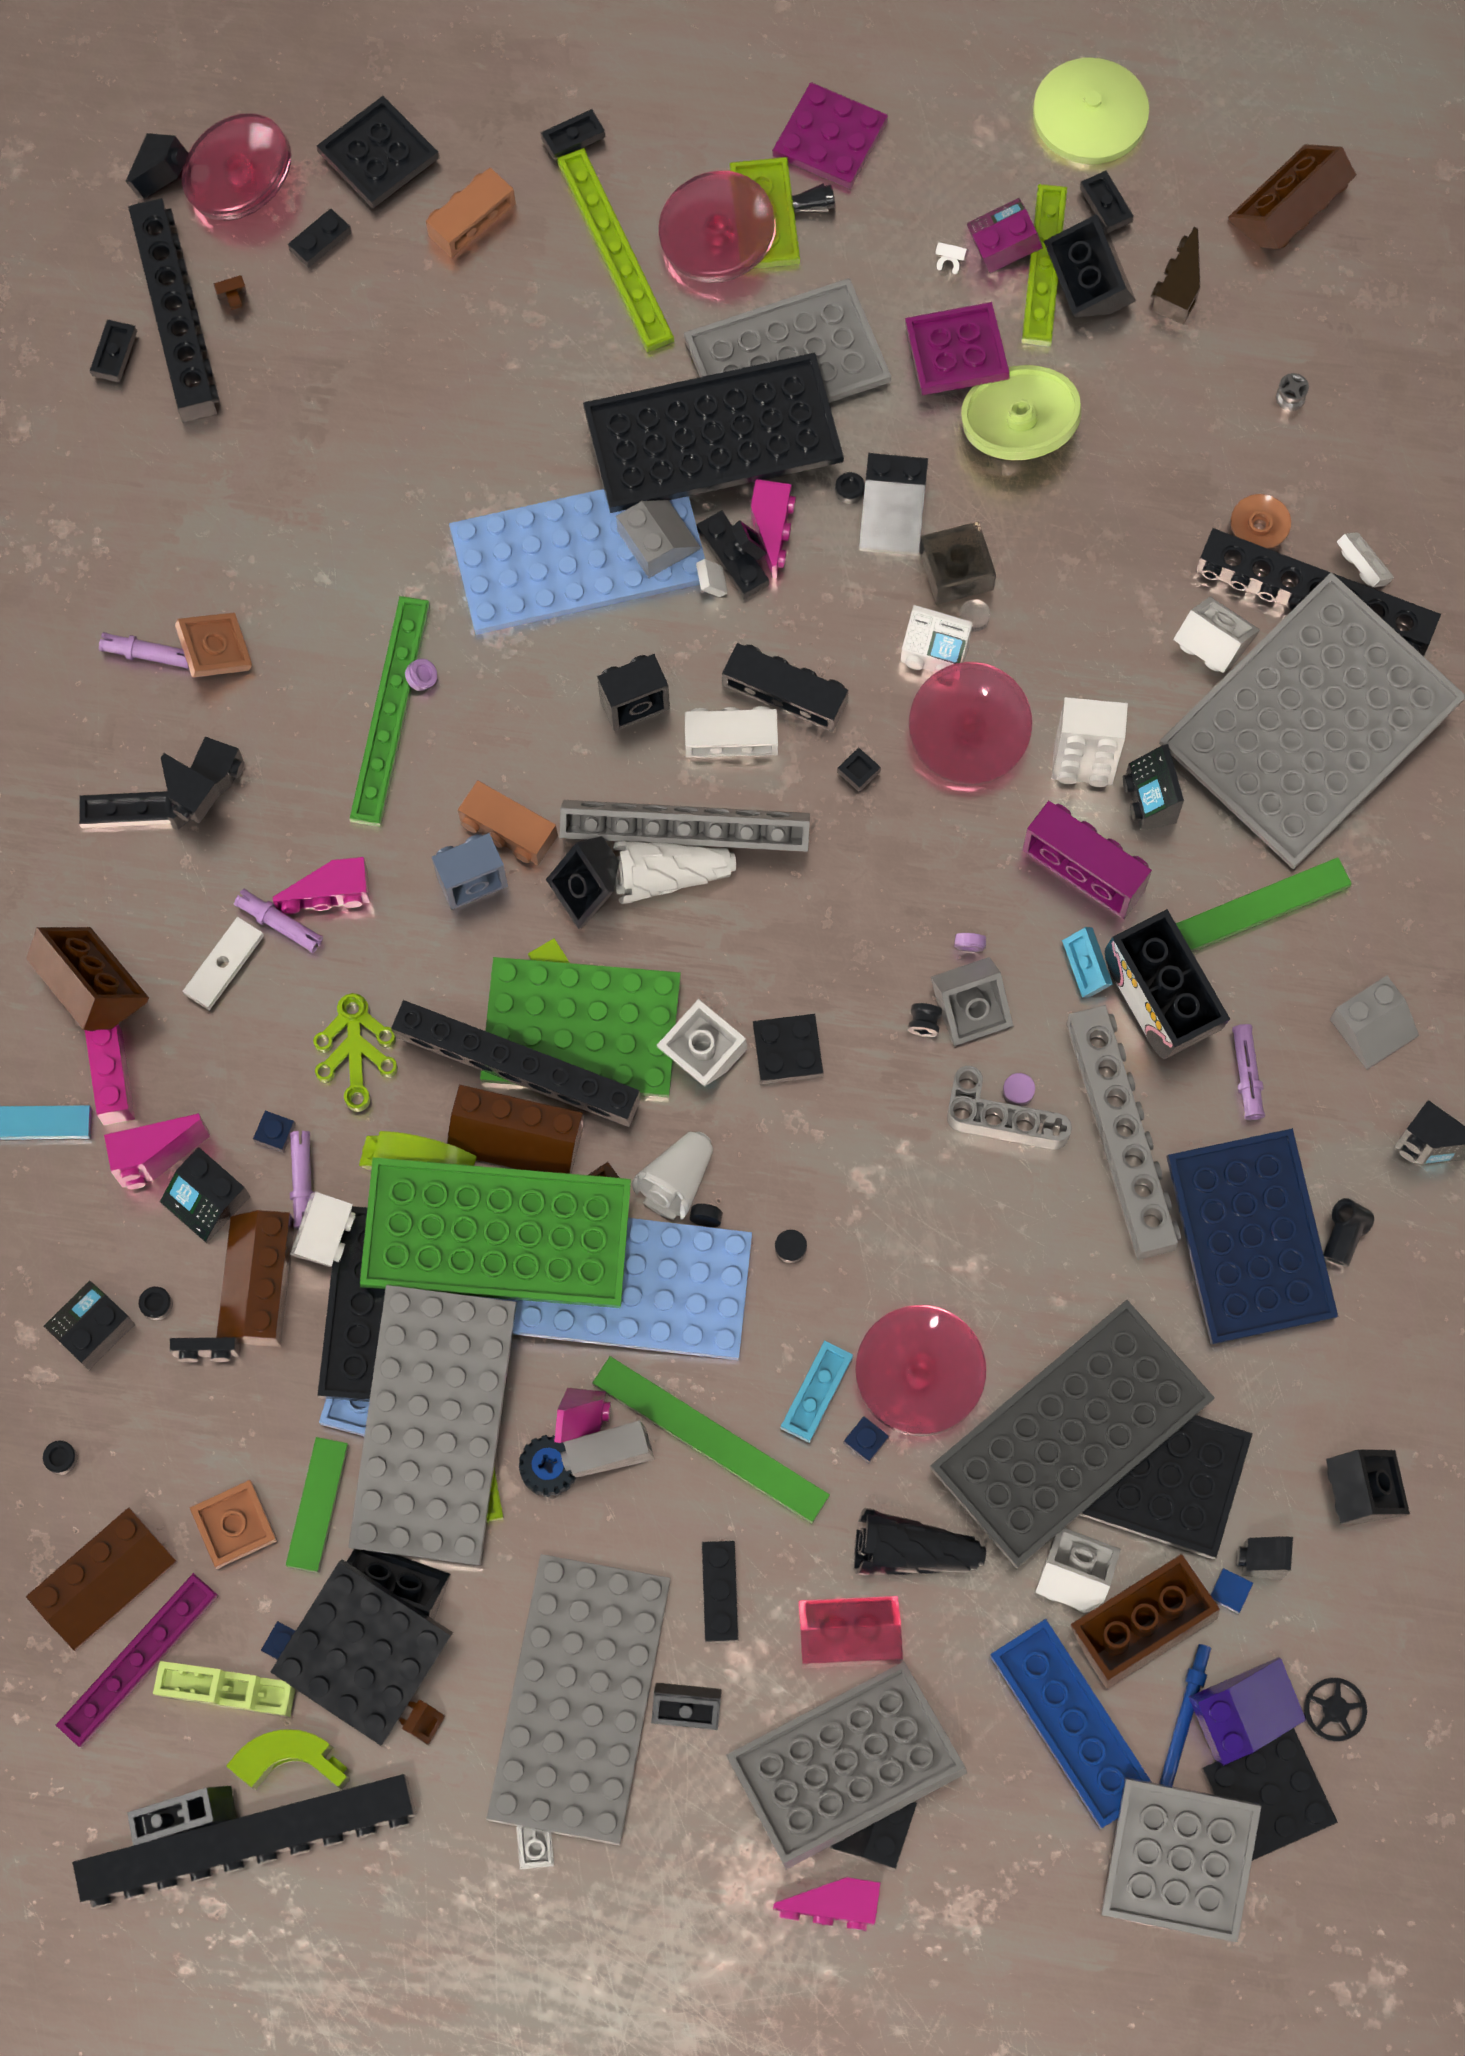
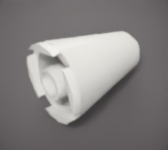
M699 1131L696 1133L688 1132L635 1176L632 1181L633 1190L636 1195L641 1191L646 1197L643 1203L648 1208L671 1220H674L676 1216H680V1220L685 1218L713 1153L710 1138Z

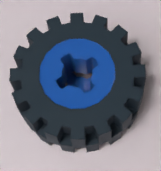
M543 1435L541 1436L542 1438H534L529 1445L526 1444L523 1448L524 1451L520 1454L519 1472L525 1485L535 1494L544 1495V1497L558 1496L563 1491L570 1489L576 1477L572 1474L571 1470L565 1471L561 1458V1452L566 1451L564 1442H554V1435L552 1437Z

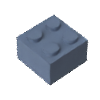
M490 833L473 835L465 843L456 847H444L436 855L432 856L437 879L451 910L508 887L504 864Z

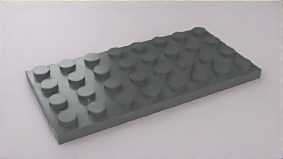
M1126 1300L930 1465V1469L1017 1569L1210 1404L1215 1397L1133 1305Z

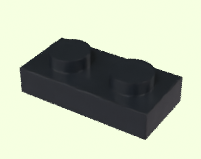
M593 109L541 132V139L554 161L561 156L575 152L606 137L605 130Z
M1103 171L1080 182L1082 193L1109 233L1133 222L1134 215L1107 171Z
M330 208L288 243L289 250L310 268L352 232L351 227Z
M107 319L90 368V373L93 377L115 382L121 381L137 334L135 325Z
M235 1337L170 1338V1352L174 1357H178V1360L181 1362H197L198 1357H211V1361L228 1362L231 1360V1357L240 1356V1343Z

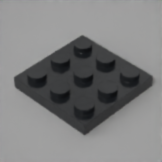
M381 96L316 145L318 153L372 208H375L439 159V152L384 96Z
M1294 1728L1255 1752L1225 1765L1217 1761L1201 1768L1213 1795L1261 1805L1252 1861L1338 1823Z

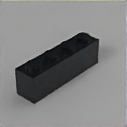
M739 643L736 644L722 672V686L831 732L834 731L848 702L849 689L845 688L839 681L833 679L828 681L820 678L814 671L808 668L799 669L794 667L784 658L779 656L770 657L763 654L757 647L749 644L745 646Z

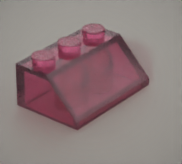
M898 1596L798 1601L802 1669L902 1663L903 1649Z

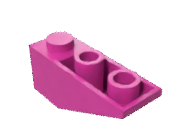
M756 479L751 502V521L767 552L764 557L772 578H777L778 568H784L787 551L782 550L783 541H789L791 523H787L788 514H794L796 496H791V484Z
M364 857L330 861L273 896L275 908L285 914H294L300 912V909L313 908L316 911L329 910L331 906L344 905L348 908H355L361 906L362 903L370 902Z
M846 1877L774 1903L773 1910L780 1911L779 1918L799 1921L801 1914L813 1916L812 1923L833 1926V1920L847 1922L846 1928L867 1931V1925H875L880 1882Z

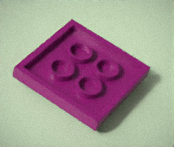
M810 82L775 144L772 156L776 158L787 157L788 163L851 189L887 124L888 115Z
M992 302L905 318L906 330L922 395L1010 379L1009 368Z

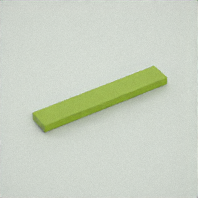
M1038 184L1034 227L1040 239L1042 249L1031 253L1022 344L1051 346L1058 276L1044 241L1063 231L1067 187Z

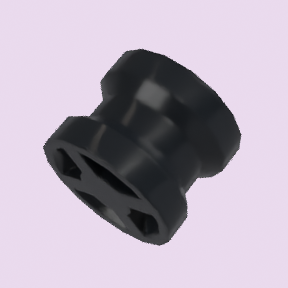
M927 1003L913 1004L911 1007L913 1020L909 1022L908 1031L922 1037L938 1036L939 1026L937 1021L942 1016V1009Z

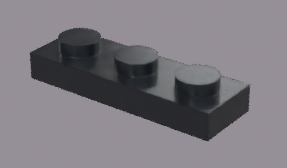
M722 510L696 524L699 534L720 565L723 566L724 571L743 599L769 585V578L756 559L748 553L746 555L742 554L735 546L734 541L736 538L731 529L733 525Z
M735 1541L702 1542L705 1643L738 1642Z

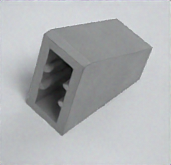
M640 1420L564 1442L566 1451L561 1452L565 1471L571 1470L576 1478L655 1460L647 1429Z

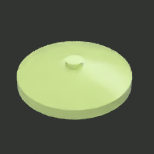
M1101 58L1075 59L1053 69L1040 83L1033 107L1034 124L1042 141L1059 156L1082 164L1107 163L1129 153L1143 137L1149 117L1148 97L1137 77L1125 67Z
M1035 365L1008 367L1009 380L976 385L967 393L961 410L964 433L971 444L978 450L999 459L1027 460L1049 454L1064 445L1074 435L1080 424L1082 411L1078 390L1066 376L1050 368Z

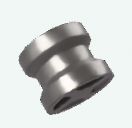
M1291 373L1285 375L1280 380L1276 394L1278 405L1288 411L1301 408L1305 403L1308 393V381L1300 374Z

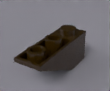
M1196 227L1192 229L1189 237L1186 235L1182 237L1177 248L1179 254L1176 260L1173 258L1169 260L1164 271V275H1167L1163 283L1157 282L1151 294V297L1155 299L1152 311L1182 325L1185 324L1194 308L1200 290L1198 228Z

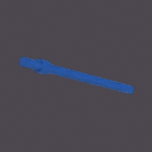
M1198 1645L1192 1669L1187 1671L1185 1678L1187 1687L1159 1784L1173 1787L1194 1712L1189 1696L1198 1693L1200 1688L1205 1686L1207 1679L1205 1670L1212 1649L1209 1646Z

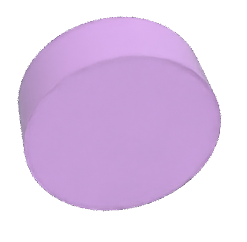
M417 659L407 666L405 677L407 683L413 689L424 691L435 684L437 670L429 660Z
M958 933L955 935L954 947L958 950L969 952L983 951L986 948V936L974 933Z
M1015 1073L1006 1079L1003 1086V1095L1008 1103L1024 1106L1034 1097L1035 1084L1028 1075Z

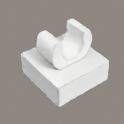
M938 242L935 254L943 256L937 262V269L942 270L944 262L950 260L954 264L952 273L957 274L960 270L959 260L966 261L969 249Z

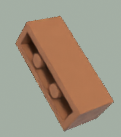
M488 168L484 173L477 174L466 188L454 193L448 203L442 208L434 210L426 220L428 236L453 258L516 205L514 189L492 168Z
M478 780L458 808L461 825L472 833L479 831L484 835L490 833L496 847H507L514 851L515 857L525 863L531 861L539 865L558 836L556 824Z

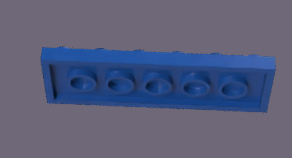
M1044 1619L991 1653L990 1658L1097 1825L1102 1829L1119 1816L1125 1777L1147 1782L1152 1781L1047 1619Z

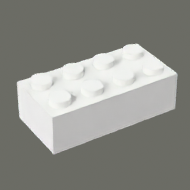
M1065 697L1054 744L1051 779L1058 780L1063 784L1085 782L1094 787L1113 785L1125 741L1128 703Z

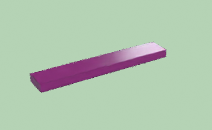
M193 1573L55 1726L79 1748H82L219 1595Z

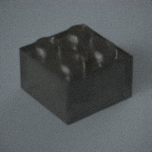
M979 521L920 537L919 553L936 605L994 590L996 572Z

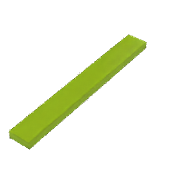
M583 148L557 158L563 176L647 353L674 343V336L585 149Z

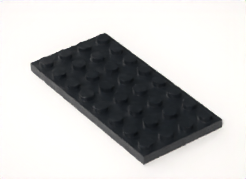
M815 352L583 402L610 513L627 510L641 501L673 500L755 482L756 479L765 480L844 462L842 448Z

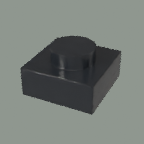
M740 520L731 527L736 538L734 544L742 554L746 555L748 553L759 560L767 553L759 534Z
M859 747L837 768V773L859 792L881 772V767Z

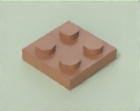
M235 612L177 619L175 627L192 677L250 670L252 662Z
M251 1480L190 1507V1511L216 1569L277 1542Z

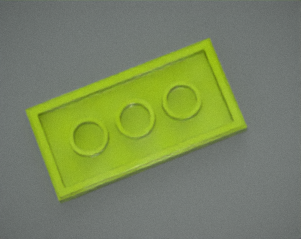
M787 157L731 162L730 175L742 270L800 264Z

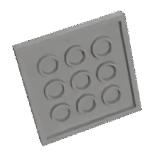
M1125 1777L1102 1915L1238 1942L1261 1805Z

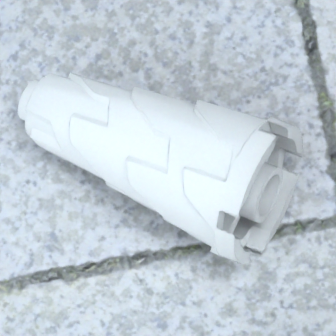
M618 841L613 846V850H621L620 856H616L619 863L615 882L617 894H625L618 899L620 904H628L652 896L668 894L681 888L707 884L708 881L730 877L731 871H736L734 852L729 853L728 848H706L703 846Z

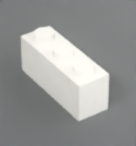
M765 706L755 707L752 710L727 707L722 709V711L695 708L685 712L686 757L778 755L777 709H770Z

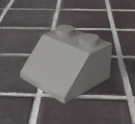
M669 500L641 501L616 515L619 535L648 578L700 550L699 544Z
M990 957L931 977L938 1007L942 1009V1017L954 1046L1013 1026L1001 972Z
M1388 976L1383 977L1338 1006L1330 1018L1333 1025L1367 1070L1419 1036L1405 998Z

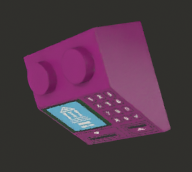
M1020 198L966 223L989 274L1042 249L1037 231Z

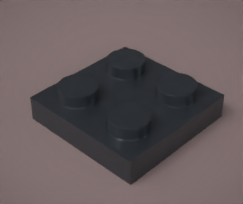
M815 1014L753 1021L761 1084L823 1077Z

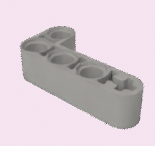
M973 1066L961 1067L956 1072L947 1114L949 1126L954 1130L1048 1149H1060L1067 1144L1072 1131V1124L1065 1115L980 1099L983 1083L981 1072ZM969 1078L975 1082L976 1086L972 1089H965L959 1082L962 1079ZM958 1108H964L969 1111L971 1116L966 1119H960L955 1116L954 1111ZM989 1114H995L1001 1118L1002 1122L998 1125H991L986 1121L985 1117ZM1021 1120H1027L1032 1124L1033 1128L1029 1131H1023L1018 1128L1016 1123ZM1040 1123L1044 1124L1042 1134H1038ZM1053 1127L1059 1128V1136L1053 1135Z

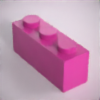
M116 1025L109 1030H85L97 1116L103 1125L134 1120L135 1115L123 1033L120 1026Z

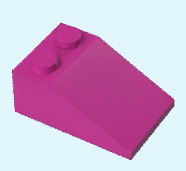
M199 1113L104 1135L110 1170L122 1188L127 1187V1189L142 1188L146 1185V1182L154 1181L210 1137L209 1130Z

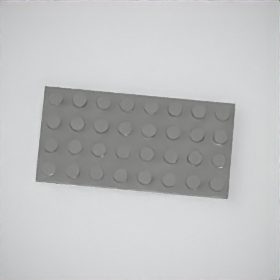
M386 1285L348 1548L481 1565L517 1302Z
M543 1554L540 1555L487 1821L620 1845L671 1581L670 1578Z

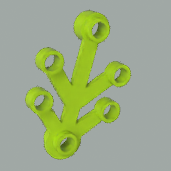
M351 993L339 1000L337 1005L338 1016L323 1032L317 1033L313 1039L316 1050L321 1053H327L333 1048L332 1039L347 1026V1038L325 1062H321L316 1066L315 1074L322 1083L332 1081L335 1077L334 1070L349 1055L350 1086L345 1090L344 1100L350 1110L360 1112L369 1106L371 1100L367 1088L363 1086L362 1054L378 1066L380 1074L386 1078L393 1077L398 1071L394 1058L386 1057L361 1036L360 1024L374 1033L379 1045L384 1048L393 1046L396 1042V1037L390 1027H384L368 1013V1003L363 996ZM351 1006L359 1007L358 1012L355 1014H349L348 1009ZM390 1033L392 1037L389 1041H382L380 1039L382 1034ZM327 1038L329 1043L326 1046L321 1047L318 1045L320 1039ZM385 1063L393 1064V1068L390 1071H384L382 1067ZM329 1068L331 1070L330 1074L325 1077L320 1076L321 1069ZM357 1095L364 1097L363 1102L360 1104L352 1102L353 1098Z

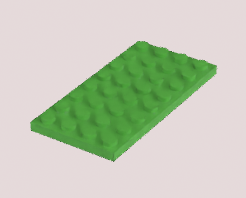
M373 1157L360 1287L386 1289V1285L477 1297L621 1308L631 1179Z

